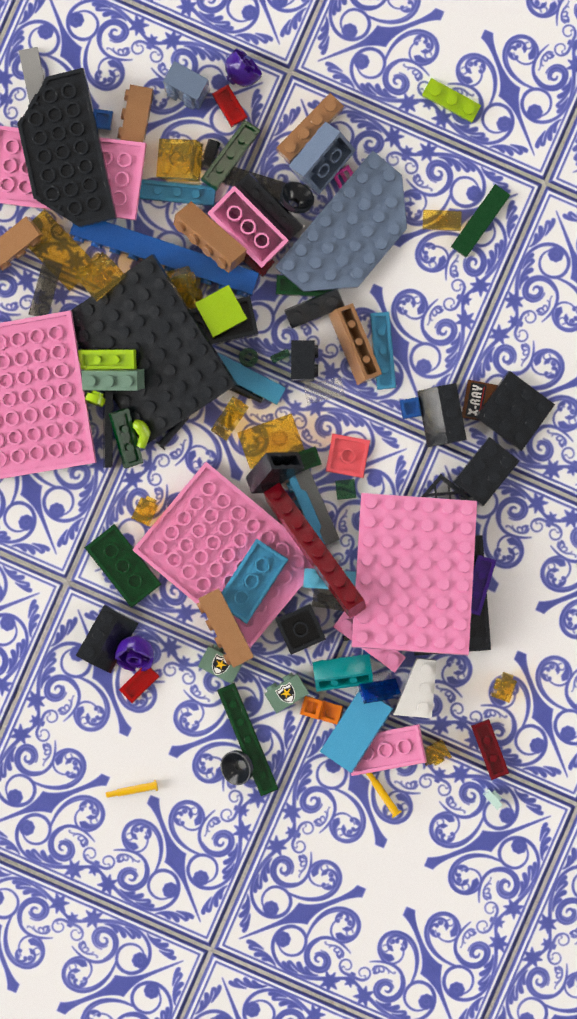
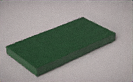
M115 524L84 547L131 608L162 585L143 559L132 550V545Z

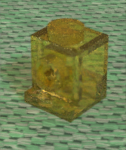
M503 672L500 678H496L493 685L495 692H490V696L509 703L517 683L513 679L514 675Z
M442 739L424 748L427 760L426 766L429 764L436 766L444 761L445 756L448 759L452 757Z

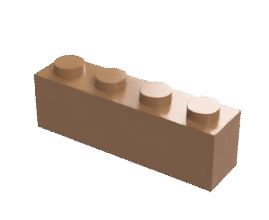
M130 84V88L126 89L124 101H127L126 108L122 109L121 119L124 120L123 127H119L117 138L125 141L145 143L154 94L153 88Z
M329 93L278 145L276 151L291 164L317 130L325 122L330 124L343 111L344 106Z
M192 201L175 214L173 223L175 228L186 235L192 244L202 249L206 256L211 257L221 269L230 273L245 260L247 249Z
M25 216L0 236V270L4 271L12 265L10 262L13 259H20L26 254L25 250L30 246L33 248L41 242L40 238L44 235L30 217Z
M353 303L335 309L329 314V318L357 385L377 378L382 373Z
M217 588L198 598L199 603H197L201 614H206L208 620L205 622L209 630L215 631L217 637L214 639L219 648L223 647L226 653L223 657L227 665H232L234 668L254 658L221 590Z

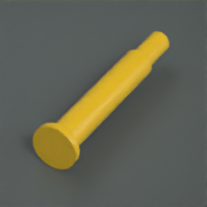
M366 773L372 782L371 784L392 813L391 817L393 818L402 811L398 810L373 773Z
M157 780L151 783L106 792V797H119L150 790L158 791Z

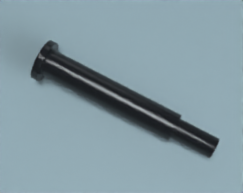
M238 385L230 389V391L248 399H253L259 403L262 402V397Z
M189 417L171 428L156 444L165 450L164 447L188 421Z

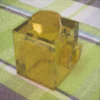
M146 496L145 499L141 497L131 518L150 526L159 507L156 504L157 500Z

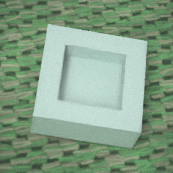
M487 789L483 793L497 810L503 805L500 802L502 797L495 790L491 792Z

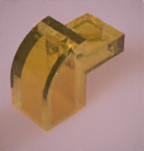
M233 396L216 420L211 431L227 441L249 407L243 401Z

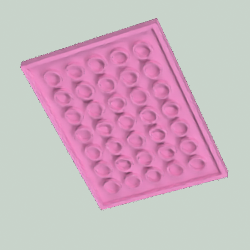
M72 311L0 323V479L97 463L88 406L85 400L86 394L85 390H82V370Z
M207 462L203 464L132 549L196 604L199 603L198 598L217 588L221 592L223 591L256 539L289 559L249 622L246 624L234 616L250 648L302 587L304 568H313L285 527Z
M361 493L355 588L365 600L366 609L353 617L351 647L469 655L477 501Z

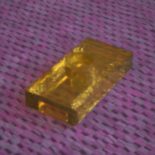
M423 210L422 230L461 231L462 211Z

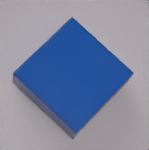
M94 109L97 128L99 130L111 131L113 111Z
M419 397L399 400L402 419L422 416Z

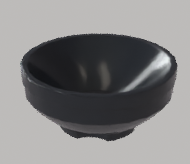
M299 182L286 183L280 192V200L290 212L306 213L314 204V196L311 190ZM289 201H295L298 207L291 206Z
M234 750L222 757L220 763L221 772L229 783L243 785L251 779L253 764L247 754ZM239 760H242V761L245 762V764H246V769H245V770H242V769L239 767V765H238V761H239Z

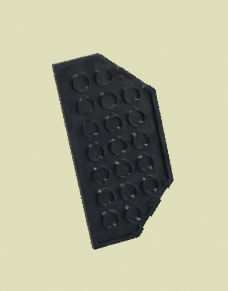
M79 68L47 76L42 82L38 93L34 95L29 103L25 114L17 123L33 198L80 228L117 219L85 69Z

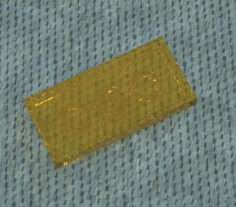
M44 209L32 220L44 236L40 238L41 242L33 248L30 246L29 249L71 291L97 264Z

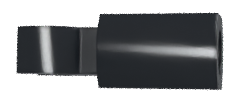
M208 139L202 156L204 160L199 163L198 171H201L204 165L211 166L212 162L216 159L220 142Z

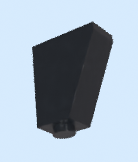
M299 452L265 453L246 476L251 494L264 493L279 482L282 484L304 469V465Z

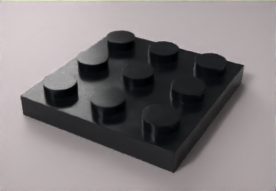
M508 371L475 418L522 451L555 404L514 373Z

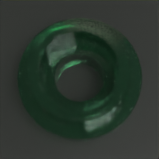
M245 348L239 354V361L245 367H252L258 361V354L252 348ZM246 354L252 355L250 361L245 360Z

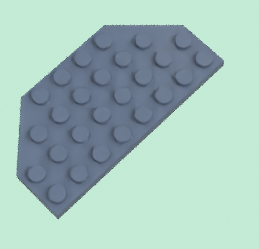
M372 151L277 263L275 268L303 292L333 290L336 288H358L407 229L402 174Z

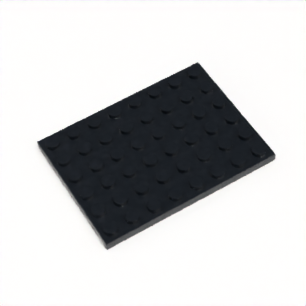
M151 254L71 310L77 343L82 350L136 349L137 369H144L145 388L138 391L112 392L113 399L119 409L129 408L132 422L141 420L146 423L151 432L147 444L237 385L154 254Z

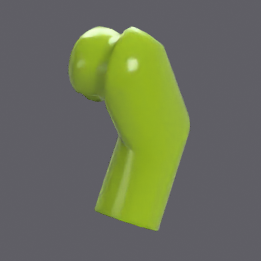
M135 420L133 428L139 435L136 446L145 449L151 432L144 421Z

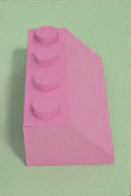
M235 186L207 213L221 228L247 249L246 253L261 268L290 242Z

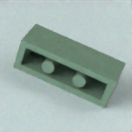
M93 369L82 371V390L138 391L145 388L144 369Z

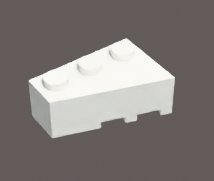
M416 658L393 710V715L432 718L437 660Z

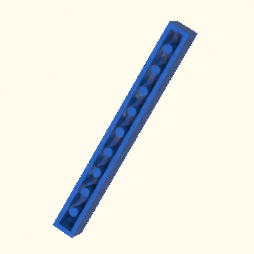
M109 222L97 223L81 228L73 223L69 233L73 236L74 241L80 243L88 241L92 243V247L98 249L106 247L110 249V253L119 256L121 253L128 255V259L137 262L139 259L144 260L151 254H154L161 266L164 267V270L169 273L175 274V271L183 273L182 277L193 280V277L201 279L200 283L211 286L212 283L219 285L218 289L229 285L231 290L237 291L236 295L241 297L253 295L259 278L258 272L241 266H237L228 273L226 270L221 269L211 257Z

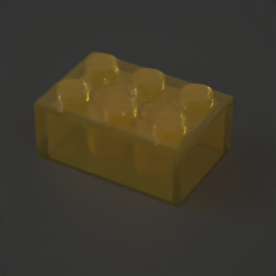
M292 413L237 433L250 470L254 468L265 453L300 452L305 450Z

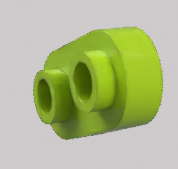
M94 390L91 393H86L85 397L87 403L98 407H103L106 399L102 398L104 394Z

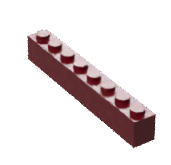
M280 482L265 491L264 496L267 504L351 619L365 610V600Z

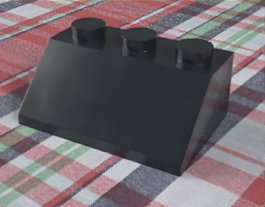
M456 383L417 391L427 447L467 440Z
M105 604L76 656L111 673L117 663L115 654L118 645L123 639L132 636L139 623Z

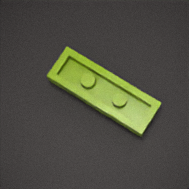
M433 78L430 79L422 94L423 97L470 123L473 122L481 107L480 104Z
M136 349L78 350L81 370L137 369Z

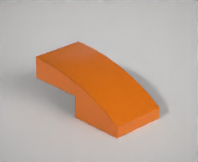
M305 696L300 714L337 725L341 719L344 706Z

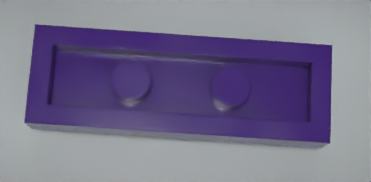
M477 555L473 569L471 613L479 616L497 561L481 555Z

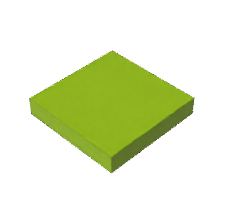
M229 285L195 303L213 338L247 320Z

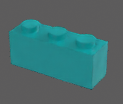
M369 654L312 662L316 692L373 684Z

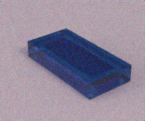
M396 678L359 684L358 687L364 704L401 697V691Z

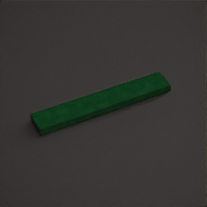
M235 682L218 689L217 692L241 750L252 761V776L260 795L263 796L278 790L279 788Z

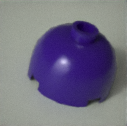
M238 48L226 60L225 70L228 74L226 78L232 85L252 86L262 77V72L252 59H247L245 57L247 54Z
M138 635L130 636L123 639L118 645L115 659H117V664L126 670L135 671L136 668H142L141 671H145L153 665L154 649L145 638Z

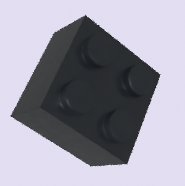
M291 340V381L314 382V377H318V364H315V358H318V345H315V340Z
M311 604L275 619L291 655L326 640Z

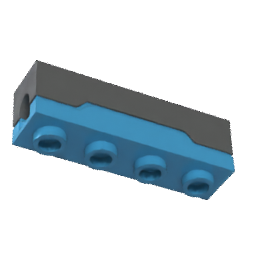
M307 469L288 479L289 482L286 485L290 494L294 492L297 498L294 500L295 505L299 510H302L304 517L324 545L339 540V536L310 470Z

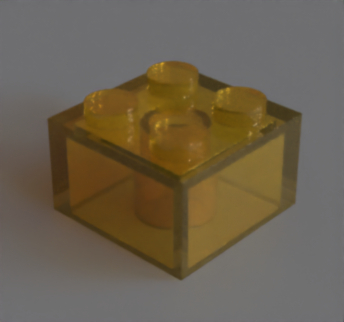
M159 138L156 177L164 181L200 182L203 144L197 140Z
M102 252L101 254L97 253L94 255L86 267H81L76 272L77 275L74 278L93 299L98 301L125 277V274L111 258Z

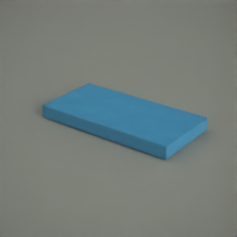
M258 539L255 540L222 591L232 614L246 624L289 560Z
M361 687L320 752L350 773H353L394 708Z

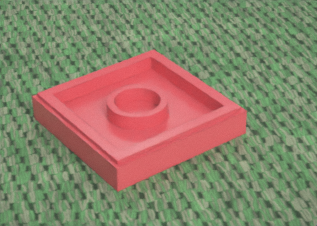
M332 434L326 471L363 478L370 440Z

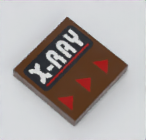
M468 380L462 417L479 421L475 416L498 385Z

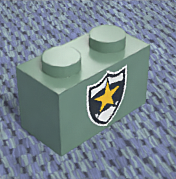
M215 644L213 647L208 646L198 667L232 684L242 664L234 668L232 665L228 666L223 657L225 655L223 653L224 649L219 648Z
M291 672L282 678L284 681L277 685L275 682L266 688L267 692L264 694L276 714L309 694L297 673L293 675Z

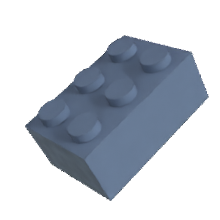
M175 61L163 80L167 96L175 101L177 99L184 102L183 105L192 110L194 108L200 109L210 91L207 78Z
M325 122L293 159L289 167L306 186L320 195L356 150L339 130Z

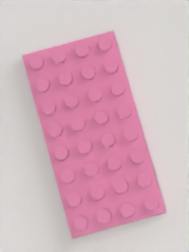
M0 126V204L51 210L33 198L18 128ZM100 138L117 218L136 220L147 144Z

